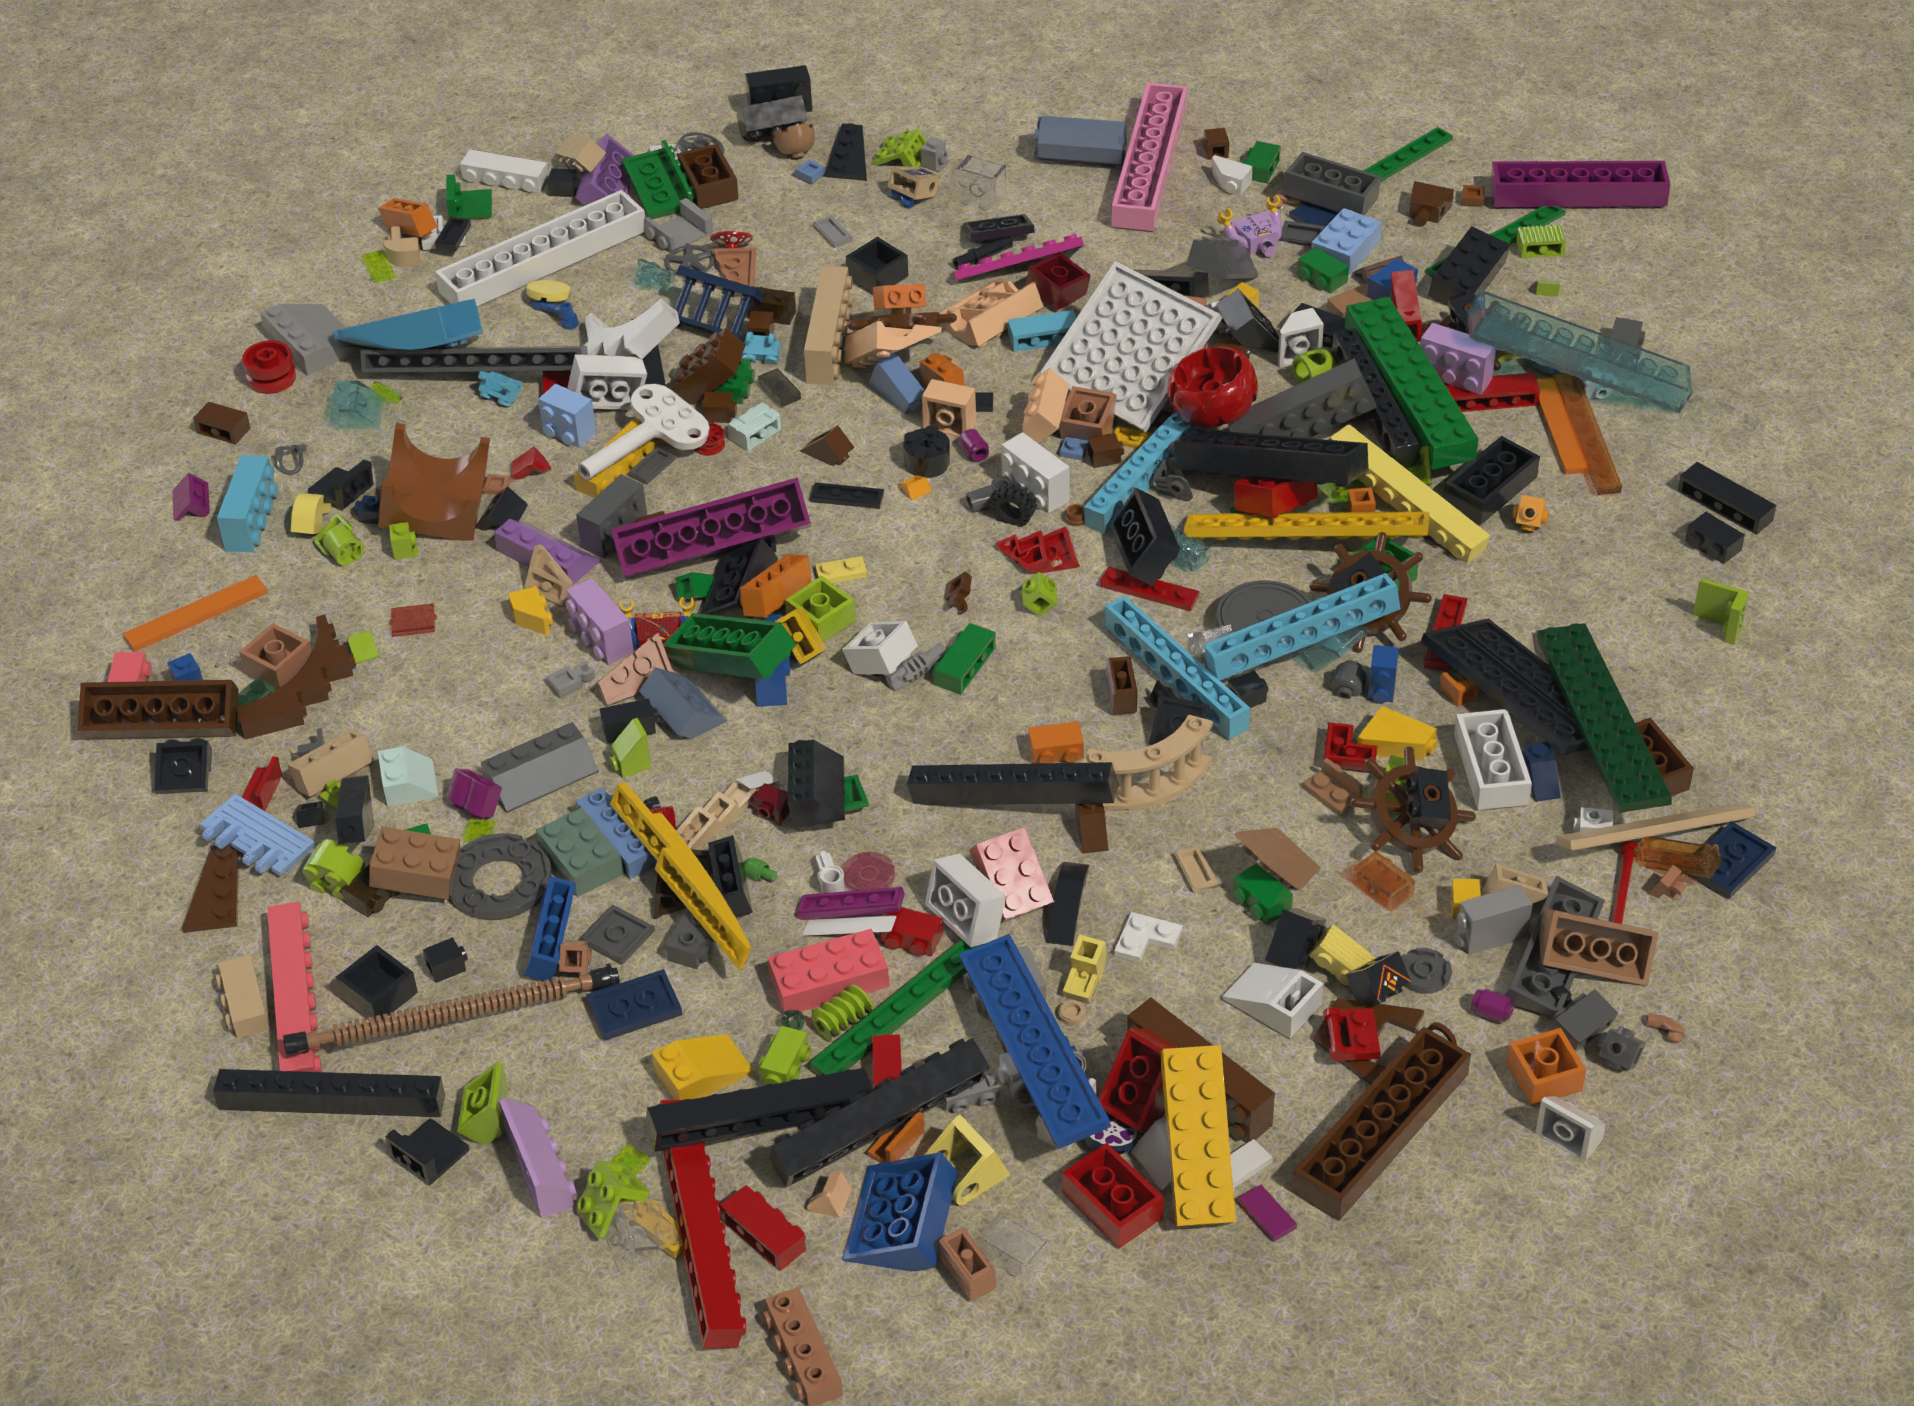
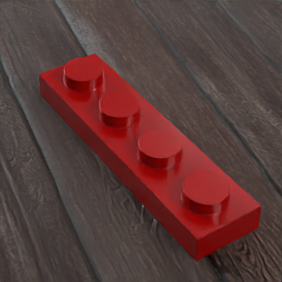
M1109 566L1099 584L1101 588L1190 612L1199 597L1198 590L1157 580L1151 586L1129 575L1127 571Z
M1443 594L1433 631L1461 625L1468 598ZM1428 648L1424 660V668L1449 672L1450 665Z

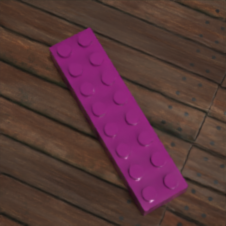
M1492 161L1490 178L1494 207L1501 208L1542 206L1567 208L1667 206L1671 185L1665 161Z
M797 477L611 529L624 577L630 578L724 552L760 538L767 540L810 528L811 522Z

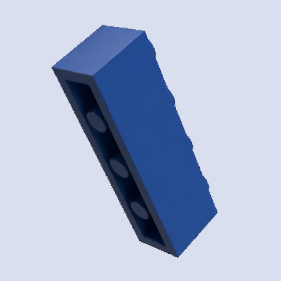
M550 876L543 894L524 976L542 981L549 979L551 983V978H553L558 965L560 944L563 943L576 883Z

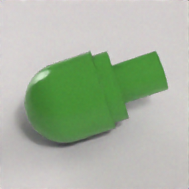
M748 858L743 863L746 877L763 881L760 878L762 877L775 881L777 878V871L771 870L769 864L757 858Z

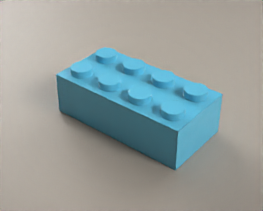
M240 456L217 516L225 551L253 553L255 546L261 543V530L266 529L267 514L272 513L273 510L272 500L274 497L277 498L279 493L278 484L274 481V467L270 464L269 456Z

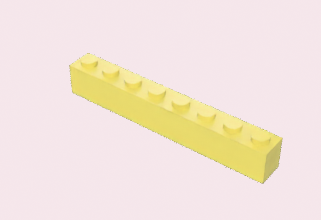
M1350 424L1329 438V440L1368 443L1369 471L1360 476L1359 480L1368 488L1372 487L1375 493L1399 512H1429L1428 535L1456 558L1468 563L1486 550L1490 538L1486 531Z

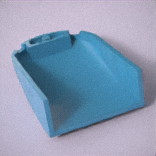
M475 298L333 331L334 339L337 341L359 346L394 350H414L442 344L447 348L467 343L468 337L483 334Z

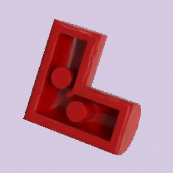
M1328 722L1324 759L1328 758L1342 769L1370 772L1364 762L1367 758H1372L1376 761L1377 746L1352 743L1354 725Z

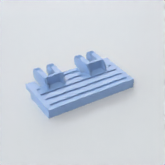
M234 794L200 823V828L204 829L203 839L209 842L217 836L215 846L219 849H223L231 843L233 848L245 854L242 861L248 866L259 859L255 866L256 871L259 873L265 872L270 867L278 875H282L285 871L289 872L315 847V841L237 794Z

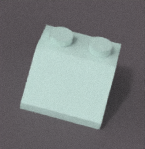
M406 747L378 751L387 807L439 797L432 759Z

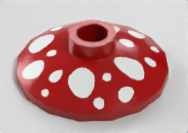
M724 231L712 234L710 240L718 245L725 246V248H738V246L751 242L753 236L746 232Z

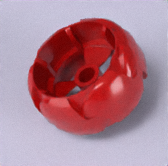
M1224 346L1206 348L1188 354L1181 359L1176 368H1173L1168 378V395L1173 410L1187 424L1199 428H1212L1233 423L1250 410L1252 402H1255L1257 399L1258 381L1253 364L1242 352Z

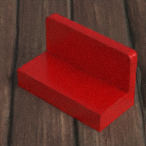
M272 756L267 768H256L242 797L263 811H266L282 777L278 757Z

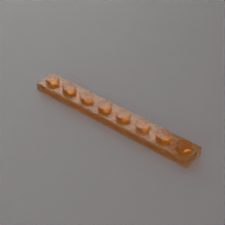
M1576 368L1551 374L1555 379L1589 466L1588 471L1597 495L1621 493L1622 484Z

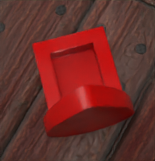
M535 446L512 460V477L516 480L524 478L533 471L545 473L551 470L550 464Z

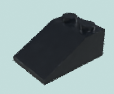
M1238 288L1216 304L1220 311L1219 314L1222 316L1221 321L1228 326L1225 330L1232 340L1237 339L1242 345L1274 352L1279 351V335L1272 322Z

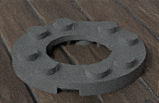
M499 833L477 838L461 848L459 863L449 898L459 910L476 918L496 920L522 914L538 904L543 898L549 878L552 876L549 857L538 843L526 841L521 835ZM495 860L515 862L524 871V880L519 882L518 887L514 891L510 890V893L495 896L494 893L487 895L484 891L476 889L473 884V877L478 869Z

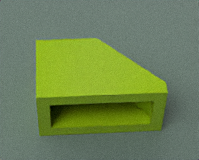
M638 718L632 719L611 745L613 754L610 757L611 766L614 771L619 770L623 778L651 768L647 734Z

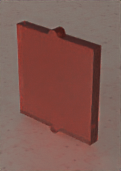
M434 603L391 608L389 623L392 625V637L435 632L437 615L434 611Z

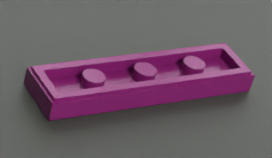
M902 887L806 894L802 895L797 916L800 920L899 913L905 892Z

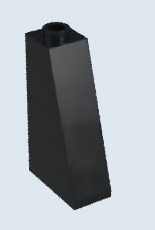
M368 775L344 777L341 780L335 816L338 844L364 842L374 828Z

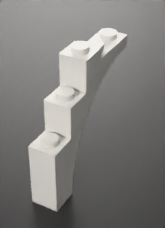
M659 299L637 318L613 328H608L603 321L590 313L585 318L588 342L584 346H587L588 355L630 357L636 354L643 359L679 324L678 313L662 299Z

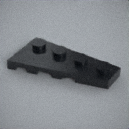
M842 123L825 172L827 178L867 181L862 125Z

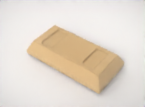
M1199 846L1174 852L1193 892L1218 885Z

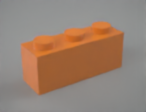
M393 198L378 207L388 231H391L393 226H400L401 233L424 238L429 236L433 229L437 228L428 204Z

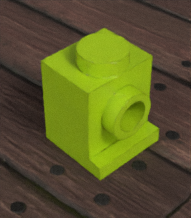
M409 523L389 525L394 559L418 557L415 531L410 532Z

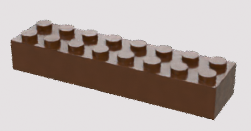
M1423 1026L1293 1170L1292 1192L1340 1221L1468 1076L1471 1053Z

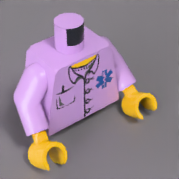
M1276 195L1274 199L1275 204H1273L1268 196L1265 206L1268 210H1271V213L1265 211L1230 222L1233 213L1229 208H1226L1224 211L1225 216L1220 211L1217 215V221L1225 225L1223 229L1227 237L1239 240L1238 244L1245 246L1250 255L1263 252L1266 257H1270L1276 252L1278 240H1280L1282 235L1280 212H1277L1280 198Z

